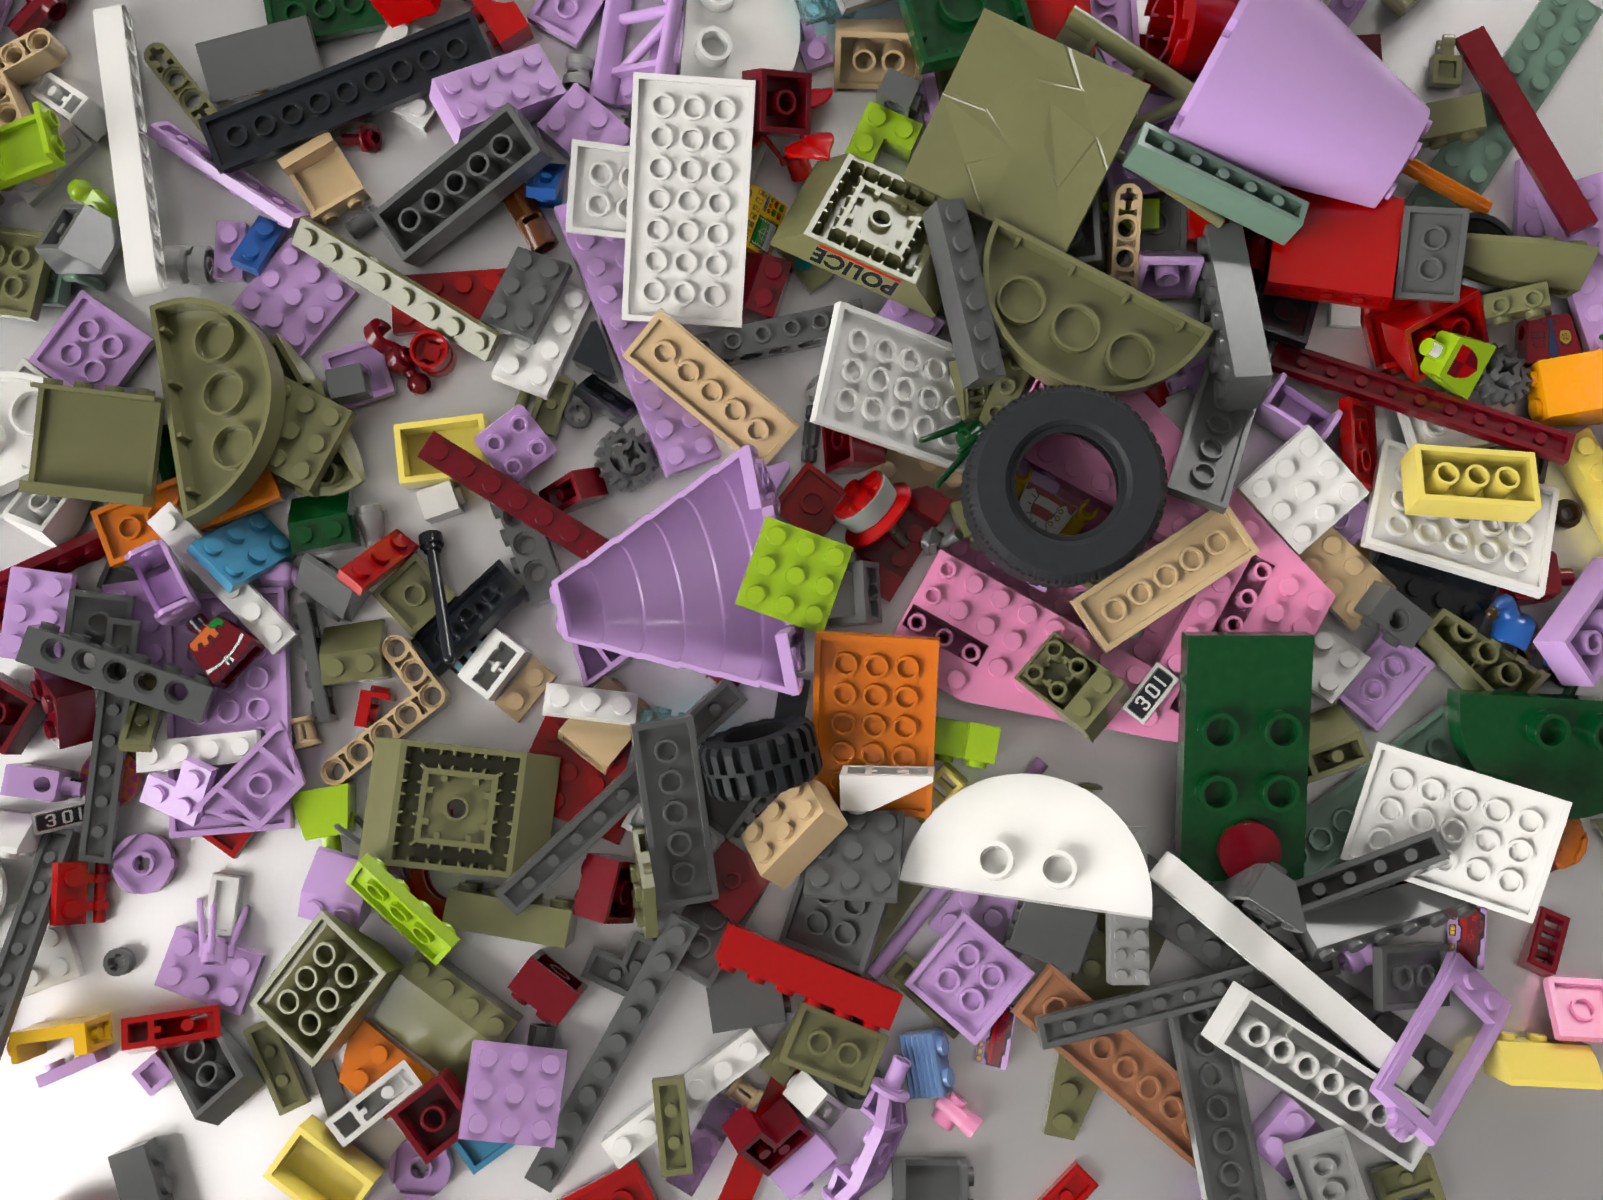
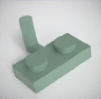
M51 268L42 305L46 307H67L71 296L72 282L103 291L106 287V281L89 274H56Z

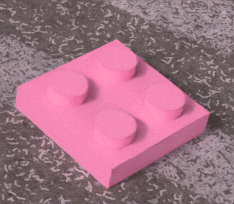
M1547 976L1542 983L1555 1040L1603 1043V980Z

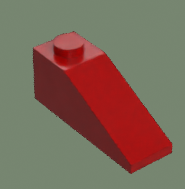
M220 1005L121 1019V1048L123 1052L129 1055L164 1050L222 1037Z

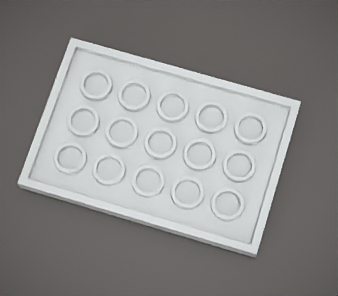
M842 301L835 303L810 422L948 469L958 458L956 454L960 448L956 442V435L958 433L954 432L925 443H919V438L953 426L961 421L948 362L956 360L952 343ZM969 391V398L974 397L975 391ZM977 402L970 404V410L978 408ZM979 417L964 420V422L967 424L971 420H979ZM967 458L955 470L956 472L963 474Z
M1384 438L1379 445L1372 482L1373 487L1370 492L1360 544L1361 547L1537 599L1545 595L1560 489L1539 483L1542 508L1525 523L1405 515L1400 459L1407 453L1408 447L1406 444Z
M1377 741L1340 859L1349 861L1436 828L1450 858L1449 864L1404 881L1533 924L1572 802Z

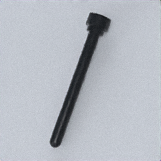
M427 530L418 536L419 547L428 558L443 661L446 664H453L456 658L439 556L444 547L443 536L438 530Z

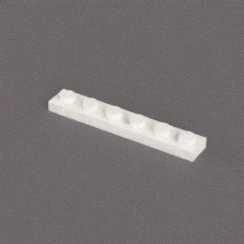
M169 501L147 521L152 529L272 655H277L299 635L251 583L229 593L187 552L190 543L205 535L195 524L183 520L182 511L174 502Z

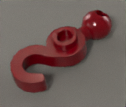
M374 318L364 327L363 333L366 340L375 350L385 354L386 366L392 373L406 376L408 379L407 387L414 395H425L431 388L429 377L414 369L416 363L411 359L408 347L401 346L383 337L391 330V326L382 319Z

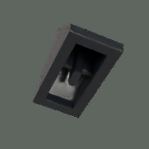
M597 320L592 321L572 360L577 367L591 374L593 373L612 384L618 383Z

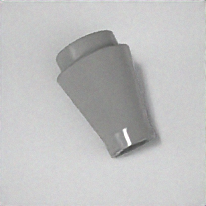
M380 504L355 507L356 515L354 517L365 542V548H369L383 539L384 510L381 511Z

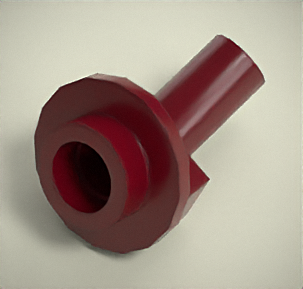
M371 123L360 126L359 134H340L341 146H361V151L368 153H377L382 147V134L379 128Z

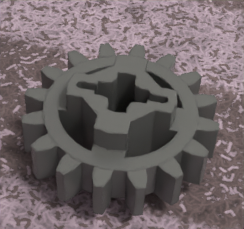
M1492 343L1497 347L1473 390H1480L1482 392L1481 399L1483 400L1490 397L1492 405H1496L1498 402H1501L1503 407L1510 403L1514 405L1530 392L1528 386L1533 383V380L1528 378L1527 375L1532 371L1529 368H1524L1525 358L1518 359L1516 357L1517 350L1510 353L1506 344L1499 348L1496 343Z
M620 427L616 432L610 430L598 442L597 445L599 447L594 452V456L600 459L595 462L594 466L603 469L599 477L607 476L609 478V487L617 483L619 491L622 492L628 486L629 491L634 492L638 487L643 489L648 484V481L650 482L656 476L654 471L659 467V463L653 461L657 456L655 451L651 452V442L646 443L644 441L645 433L638 437L635 435V428H631L626 433L624 428ZM617 443H622V446L616 445L614 448L611 447ZM639 471L642 472L641 474H639V475H637V476H631L632 473H636V474H637Z

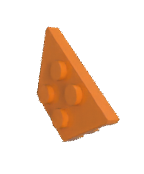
M365 1017L348 1039L339 1082L357 1096L402 1060L407 1062L423 1085L436 1074ZM389 1112L383 1116L385 1120L391 1118Z

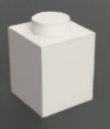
M450 480L415 492L424 519L430 524L465 513L463 504L467 503L465 494L461 486L456 487Z

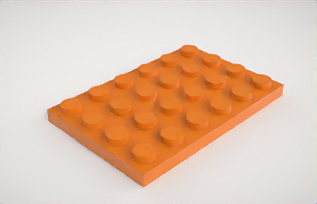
M838 631L815 632L812 723L814 724L823 766L819 775L814 777V779L826 785L838 808H840L839 775L843 765L934 766L940 637ZM933 783L875 810L904 811L905 817L928 818L932 814Z

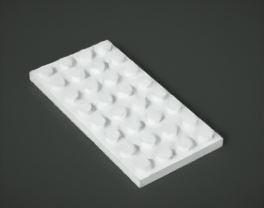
M633 72L622 320L650 322L661 308L679 324L742 328L756 80Z

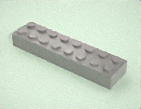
M1127 826L1134 835L1148 867L1147 827ZM1105 913L1106 982L1110 985H1150L1149 919Z

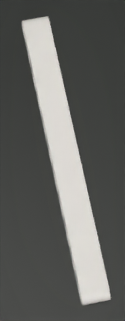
M124 4L93 10V22L125 273L131 294L138 298L166 292L168 284L149 142L146 135L147 127L132 19Z
M1166 851L1150 871V879L1379 1072L1396 1042L1172 853ZM1411 1056L1394 1085L1406 1092L1424 1069V1066Z

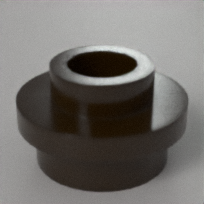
M1570 499L1559 500L1555 525L1562 529L1575 527L1582 517L1580 505ZM1562 509L1568 513L1567 519L1563 518L1561 514Z

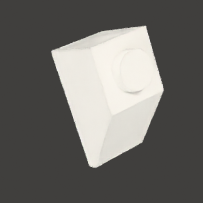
M804 1071L795 1074L788 1081L787 1088L782 1093L807 1119L827 1131L831 1129L848 1108L814 1076Z

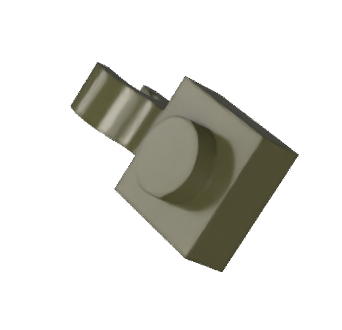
M1443 34L1442 40L1436 41V54L1429 58L1428 87L1458 88L1462 85L1463 56L1454 55L1455 35Z

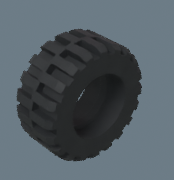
M796 715L766 718L729 728L726 731L716 733L715 736L708 737L701 743L698 751L708 793L719 801H746L785 792L788 789L801 786L804 782L811 781L819 775L823 766L814 724L807 717H797Z

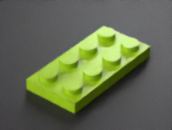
M366 853L358 860L345 880L355 892L435 966L460 940L456 936L455 929L447 922H441L433 914L432 908L425 901L418 900L413 896L408 885L401 879H395L387 871L385 864L377 857H372Z

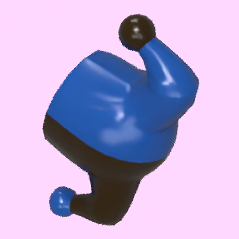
M1505 593L1498 596L1493 605L1485 610V616L1488 619H1495L1489 636L1498 642L1516 646L1517 654L1528 660L1529 663L1537 650L1533 640L1541 631V628H1539L1531 616L1521 612L1513 596ZM1544 659L1543 665L1547 668H1550Z

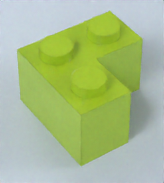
M869 101L845 154H853L876 165L883 151L909 163L920 141L923 124L873 101Z
M936 717L935 760L953 763V758L964 759V766L986 769L987 764L995 765L1001 728Z

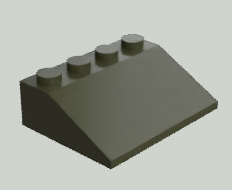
M323 909L320 910L249 1005L314 1068L335 1057L405 966L383 945Z
M417 949L396 978L370 1020L437 1071L441 1072L448 1066L465 1089L473 1040L505 1043L524 1016L444 957L435 966Z

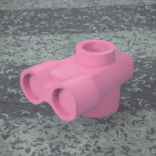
M955 1092L940 1097L934 1105L937 1108L931 1114L932 1118L944 1129L951 1131L957 1125L969 1138L983 1121L973 1111L970 1112L965 1108L967 1102Z

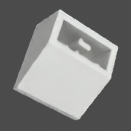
M0 808V858L18 859V856L32 857L33 852L37 851L43 834L34 836L31 813L34 812Z

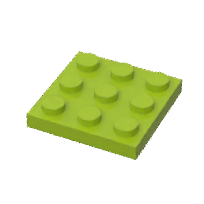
M766 516L735 604L813 632L824 631L854 547Z

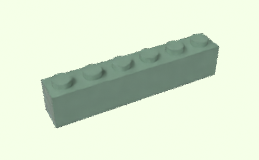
M1146 121L1130 143L1122 164L1123 167L1283 246L1302 227L1309 206V202Z

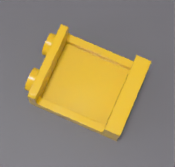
M111 1012L40 1022L11 1032L7 1042V1052L11 1057L12 1065L23 1063L47 1053L46 1041L73 1037L75 1056L87 1055L113 1044Z

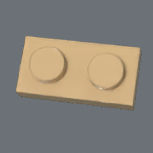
M532 657L494 704L517 723H520L545 693L546 683H553L558 676L535 657Z

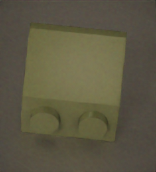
M385 619L324 628L319 651L322 686L337 687L392 678L391 665L382 653V644L387 638Z

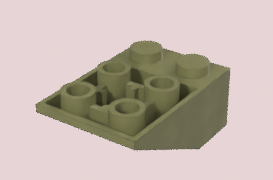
M1055 631L1052 632L1014 677L1015 680L1092 743L1132 696L1126 682Z

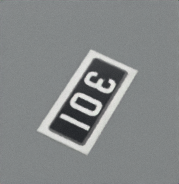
M1157 662L1122 708L1144 725L1178 682L1179 678Z
M85 801L31 813L34 836L82 825Z

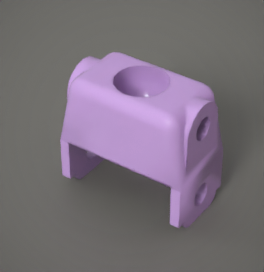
M1282 373L1267 388L1258 409H1256L1253 420L1285 442L1291 439L1306 424L1310 425L1325 441L1340 420L1343 412L1337 410L1330 414L1285 384L1284 381L1288 375Z
M162 538L143 544L129 551L124 556L125 560L132 566L156 613L154 617L160 624L172 625L174 627L189 623L201 611L202 605L183 567Z

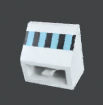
M495 626L473 648L469 649L457 660L450 669L487 700L496 701L532 653Z

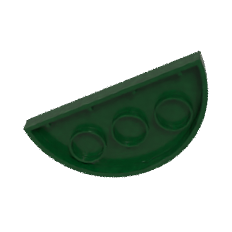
M1447 689V721L1454 748L1466 769L1572 802L1567 820L1587 818L1603 813L1602 696Z

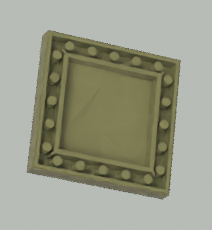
M984 8L902 179L904 182L941 200L964 198L967 212L993 224L996 217L1067 254L1150 91L1151 85Z

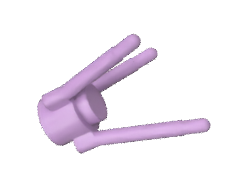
M201 897L197 898L200 945L198 957L201 958L200 964L208 966L226 965L227 958H234L235 946L246 921L250 906H244L230 942L227 945L225 944V938L215 937L217 905L214 903L210 906L208 938H206L203 899Z

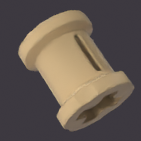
M313 715L290 720L296 740L294 750L322 745L321 739L317 737L314 723L317 718H314Z
M743 1074L727 1087L723 1095L726 1097L731 1096L742 1106L746 1105L753 1110L765 1091L761 1088L756 1089L744 1079ZM739 1088L746 1092L749 1095V1098L745 1096L742 1092H740Z

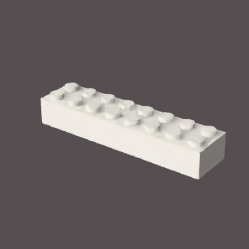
M1235 981L1232 982L1200 1034L1218 1048L1413 1172L1427 1150L1428 1145L1423 1144L1414 1134L1408 1135L1405 1141L1399 1142L1394 1137V1134L1389 1133L1385 1129L1389 1118L1385 1113L1386 1107L1369 1092V1088L1377 1074ZM1394 1085L1407 1100L1429 1119L1433 1110Z

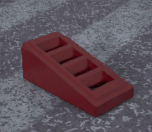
M1539 906L1520 952L1517 966L1542 977L1556 975L1571 918L1546 907ZM1545 920L1558 925L1557 929L1544 925ZM1541 933L1552 936V941L1542 937ZM1538 944L1548 948V951L1545 952L1538 949ZM1535 957L1542 959L1544 961L1541 962L1539 960H1536Z

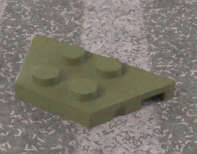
M644 826L631 827L634 864H629L631 883H633L631 899L633 908H635L637 927L641 928L646 939L657 938L659 935L656 891L649 851H646Z

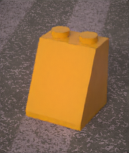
M1603 349L1538 360L1528 367L1532 372L1527 377L1533 380V383L1528 386L1530 392L1527 393L1528 414L1532 421L1551 427L1600 425L1603 423Z

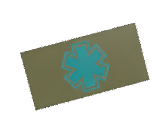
M775 247L782 259L792 262V272L810 295L834 278L833 273Z

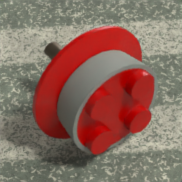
M875 470L859 480H851L843 490L845 494L834 508L833 514L835 520L847 528L845 542L848 546L854 548L867 546L885 533L890 534V537L901 548L909 543V540L904 536L905 534L896 525V522L901 518L911 500L912 491L906 483L898 482L891 484L882 471Z

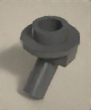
M932 526L929 532L925 531L923 533L921 548L925 549L926 556H931L932 554H937L940 549H947L961 541L963 535L961 531L955 529L944 536V532H940L936 527Z

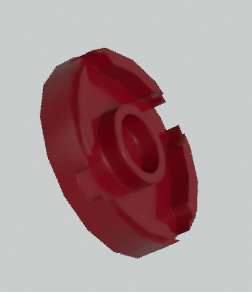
M1245 820L1242 823L1233 824L1226 828L1220 836L1216 848L1219 863L1224 872L1230 877L1256 863L1269 864L1271 861L1279 864L1281 857L1280 841L1275 833L1263 823L1253 820Z

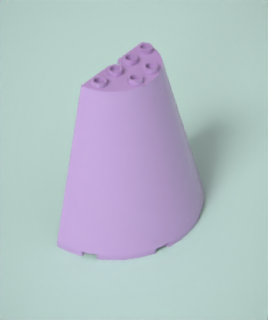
M1239 0L1168 133L1267 182L1374 209L1382 198L1388 200L1397 187V183L1394 181L1402 174L1408 163L1407 160L1410 159L1412 161L1422 146V143L1418 142L1419 138H1423L1432 125L1433 121L1428 119L1430 108L1321 0Z

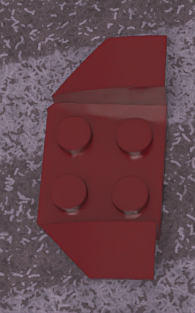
M928 485L911 489L912 495L909 505L901 518L896 522L897 527L909 540L905 547L901 548L890 537V534L885 533L867 546L853 548L857 561L879 563L881 598L889 603L923 550L921 548L923 533L925 531L929 532L932 526H938L953 501Z

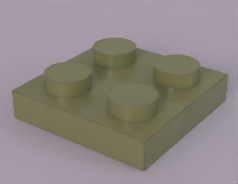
M416 552L371 593L413 638L436 618L429 565ZM444 582L447 606H449L458 596Z

